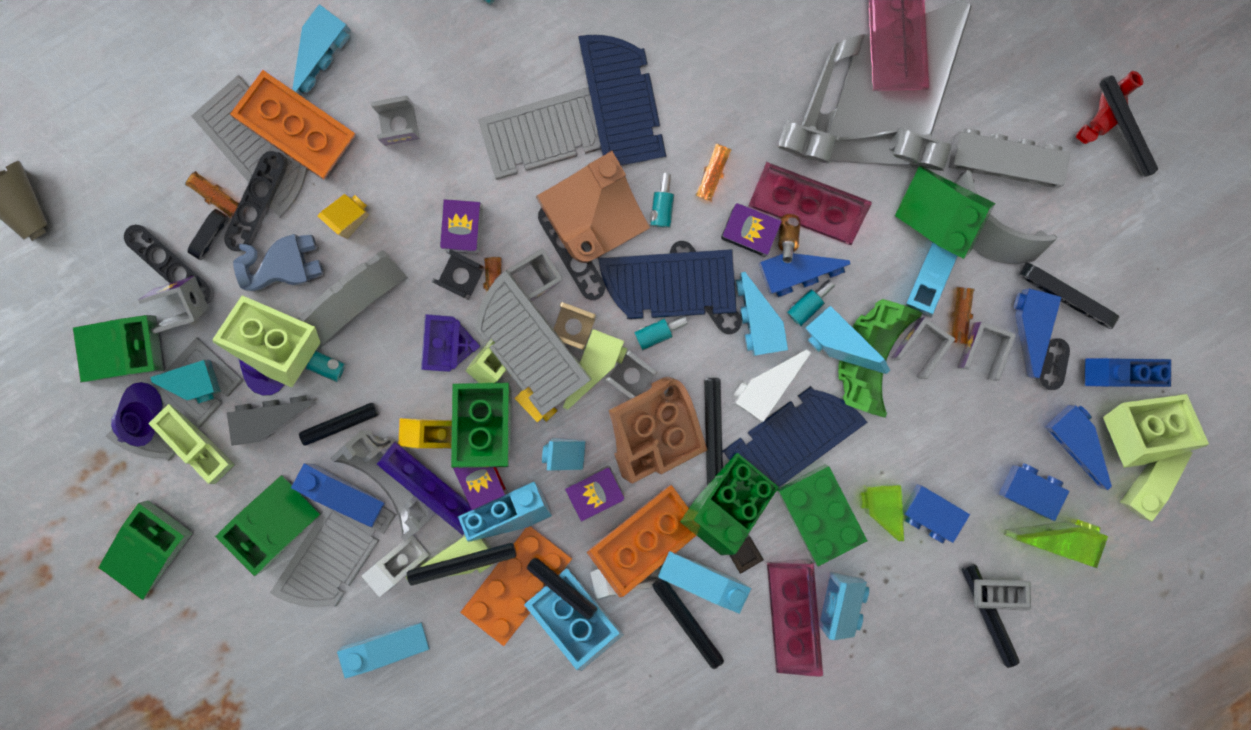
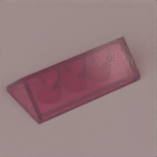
M868 0L873 91L928 90L929 73L925 0Z
M766 162L761 170L748 206L783 220H787L790 217L796 218L799 226L852 245L872 202Z
M810 559L767 562L776 673L821 677L823 676L814 563Z

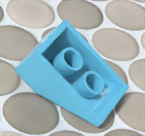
M566 568L558 576L597 607V611L591 619H586L547 586L524 605L574 668L583 671L624 634L583 585Z
M830 571L819 621V627L828 639L855 637L856 630H861L863 623V614H860L862 603L867 602L869 596V587L866 586L867 582L864 579Z

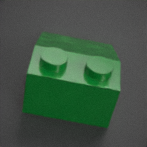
M919 166L895 216L939 247L964 259L973 249L996 203Z
M509 383L452 384V468L509 467L512 423V389Z

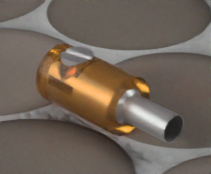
M786 214L780 218L782 222L779 227L778 247L783 251V262L791 263L793 252L799 248L801 221L794 214Z

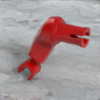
M1131 71L1118 82L1127 104L1128 95L1144 83L1142 76L1136 71ZM1103 92L1100 96L1099 111L1089 123L1091 127L1084 125L1076 134V138L1083 144L1095 141L1099 135H1105L1118 124Z

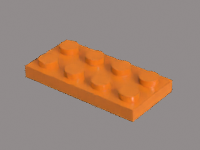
M264 70L260 72L230 113L232 118L323 180L356 136L353 131Z
M672 485L663 489L586 552L619 597H624L665 562L669 551L677 553L696 537L693 532L680 523L689 508Z
M533 526L525 528L514 542L517 556L513 559L499 562L460 612L502 646H505L530 614V611L524 604L546 586L527 570L526 567L533 558H537L559 575L572 560L570 555Z

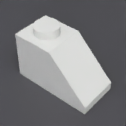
M412 535L365 572L362 578L380 597L406 576L409 570L414 569L427 558L429 554Z

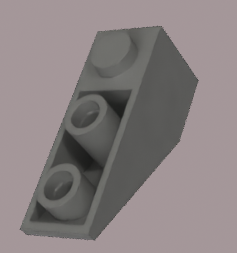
M305 395L291 397L288 404L280 405L278 399L262 402L263 407L252 409L251 403L235 406L234 412H227L231 446L267 440L315 405V400L307 401V396Z

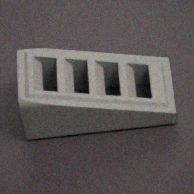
M974 580V608L1030 610L1031 582ZM982 586H987V602H982ZM993 587H997L998 603L993 602ZM1003 587H1007L1008 603H1004ZM1013 588H1017L1018 603H1014Z

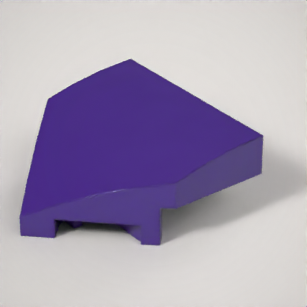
M425 314L421 370L450 372L480 347L476 340L460 324L458 319L456 320L453 316Z

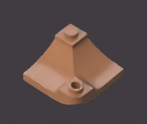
M613 151L589 163L573 175L536 196L569 254L581 263L591 262L650 229L625 177L626 174ZM582 243H588L591 250L584 252L581 248Z
M663 377L651 383L652 387L648 391L608 410L616 439L617 452L614 455L622 478L632 484L654 472L662 475L707 451L696 411L688 391L680 381L672 377Z

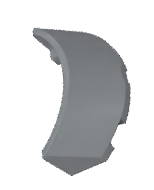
M970 170L962 172L954 183L977 194L972 172ZM990 214L973 249L977 254L995 262L1005 264L1028 263L1035 261L1058 237L1055 234L1047 235L1042 230L1034 235L1015 231L999 222Z
M382 250L370 260L361 263L319 296L309 306V309L297 319L315 326L321 342L319 345L322 347L349 321L383 294L404 281L407 276L389 254Z
M361 430L343 445L331 459L333 462L343 463L362 471L384 490L397 512L401 526V538L406 541L420 530L436 513L377 465L388 448L394 442L397 444L398 442L388 436L383 439L372 435L371 431ZM402 447L404 450H406L409 454L412 455V453L406 447Z

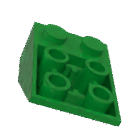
M142 315L73 327L80 383L164 371L159 332L155 334L152 332V329L157 326L156 316Z
M736 453L693 501L680 523L721 556L736 554L779 487L739 453Z
M283 475L278 477L215 536L254 577L262 573L321 515L301 493L291 488L292 484Z
M149 500L140 502L121 526L98 568L137 597L144 600L193 532Z

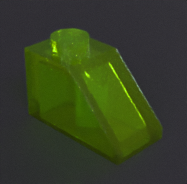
M897 483L864 485V492H860L859 495L861 509L865 508V513L899 542L904 541L901 485Z

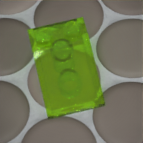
M1078 519L1075 524L1064 521L1005 529L1003 534L1017 541L1098 568L1108 539L1107 535L1099 533L1101 527Z

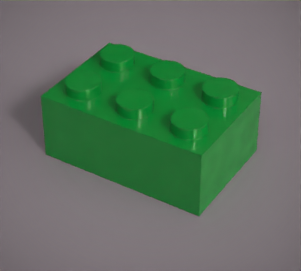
M824 464L778 488L777 492L817 567L868 541L830 466Z

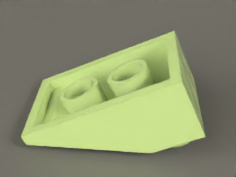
M243 295L212 339L213 343L265 376L289 387L294 386L321 343L315 326Z
M1187 394L1121 403L1103 417L1124 468L1146 465L1209 445Z

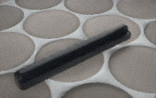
M1113 75L1104 77L1099 82V86L1142 175L1147 177L1155 174L1158 170L1157 164Z
M706 378L704 380L707 485L723 469L720 378Z
M508 543L411 569L407 572V580L413 586L513 559L517 556L516 548L513 543Z
M969 564L962 568V572L974 597V580H983L977 565ZM982 586V602H987L986 586ZM979 608L1004 665L1007 668L1018 665L1020 660L997 609Z
M660 578L652 584L654 591L712 669H717L724 663L719 651L670 584Z

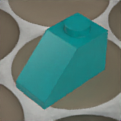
M202 360L150 377L152 383L187 401L197 400L198 404L213 400V394L221 392L211 360Z

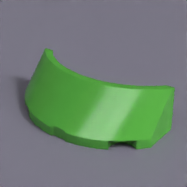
M882 299L875 303V308L866 316L861 314L852 328L887 361L894 343L909 325L921 318L922 312ZM839 360L838 373L839 380L843 381L845 394L842 397L845 404L886 418L887 412L882 393L883 373Z

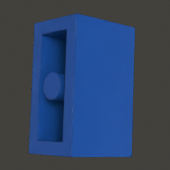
M1023 463L1022 467L1012 465L998 495L1047 519L1055 521L1070 492L1062 487L1064 482L1049 475L1047 479H1044L1037 475L1038 469Z
M919 484L916 485L901 510V513L907 516L905 522L917 529H920L923 525L931 530L929 536L942 544L945 540L954 543L970 516L966 511Z

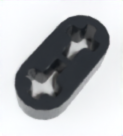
M214 209L191 241L187 252L196 259L202 260L225 228L229 217L218 209Z
M1061 338L1050 339L1040 378H1037L1038 385L1045 390L1059 389L1065 381L1070 347ZM1056 343H1058V348L1062 349V354L1056 355L1054 363V353L1049 352L1050 347H1055ZM1054 366L1053 375L1057 376L1056 382H1051L1049 386V382L1044 379V375L1050 374L1051 368Z

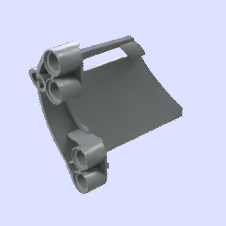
M960 0L868 34H861L832 45L802 125L789 122V119H787L778 148L800 157V159L815 160L822 163L839 161L915 165L943 171L952 143L948 144L932 138V132L972 6L966 0ZM853 56L837 108L830 113L822 114L820 109L835 62Z

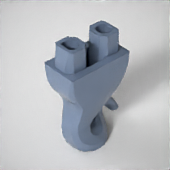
M292 234L278 239L269 248L258 271L253 275L249 268L257 261L258 257L257 250L253 246L239 244V248L246 253L233 261L237 282L240 288L246 291H259L275 282H285L295 286L310 284L311 280L324 275L320 260L308 263L305 260L304 253L317 250L313 235L298 236Z

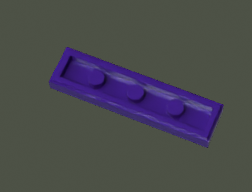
M394 442L378 461L377 465L463 535L464 531L458 516L472 510L469 503Z

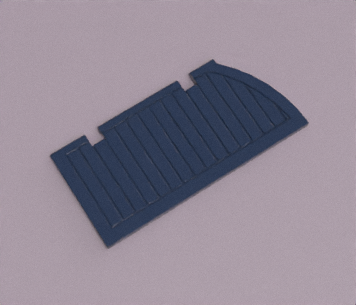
M578 36L602 156L613 151L621 166L667 157L662 134H653L652 128L659 127L660 121L650 73L641 74L640 71L641 66L648 65L645 48L640 49L632 43L612 36Z
M733 249L598 258L602 279L607 291L617 306L627 315V319L644 318L643 310L651 309L652 318L705 315V306H713V314L737 313Z
M810 386L798 395L802 402L799 406L795 407L792 401L788 402L766 418L764 422H761L748 432V435L752 438L750 442L745 444L740 437L725 448L723 453L729 461L736 453H739L780 487L868 422L854 407L846 405L844 400L832 394L814 390Z

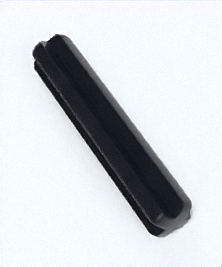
M372 402L301 431L299 433L300 441L303 446L312 444L378 416V409Z
M533 558L526 567L527 570L586 619H591L594 616L597 607L539 559Z

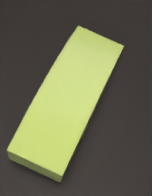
M168 404L148 423L186 464H190L208 484H216L235 465L205 434L171 404Z

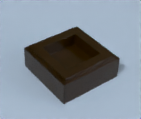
M750 535L746 537L736 554L729 555L740 574L764 561Z

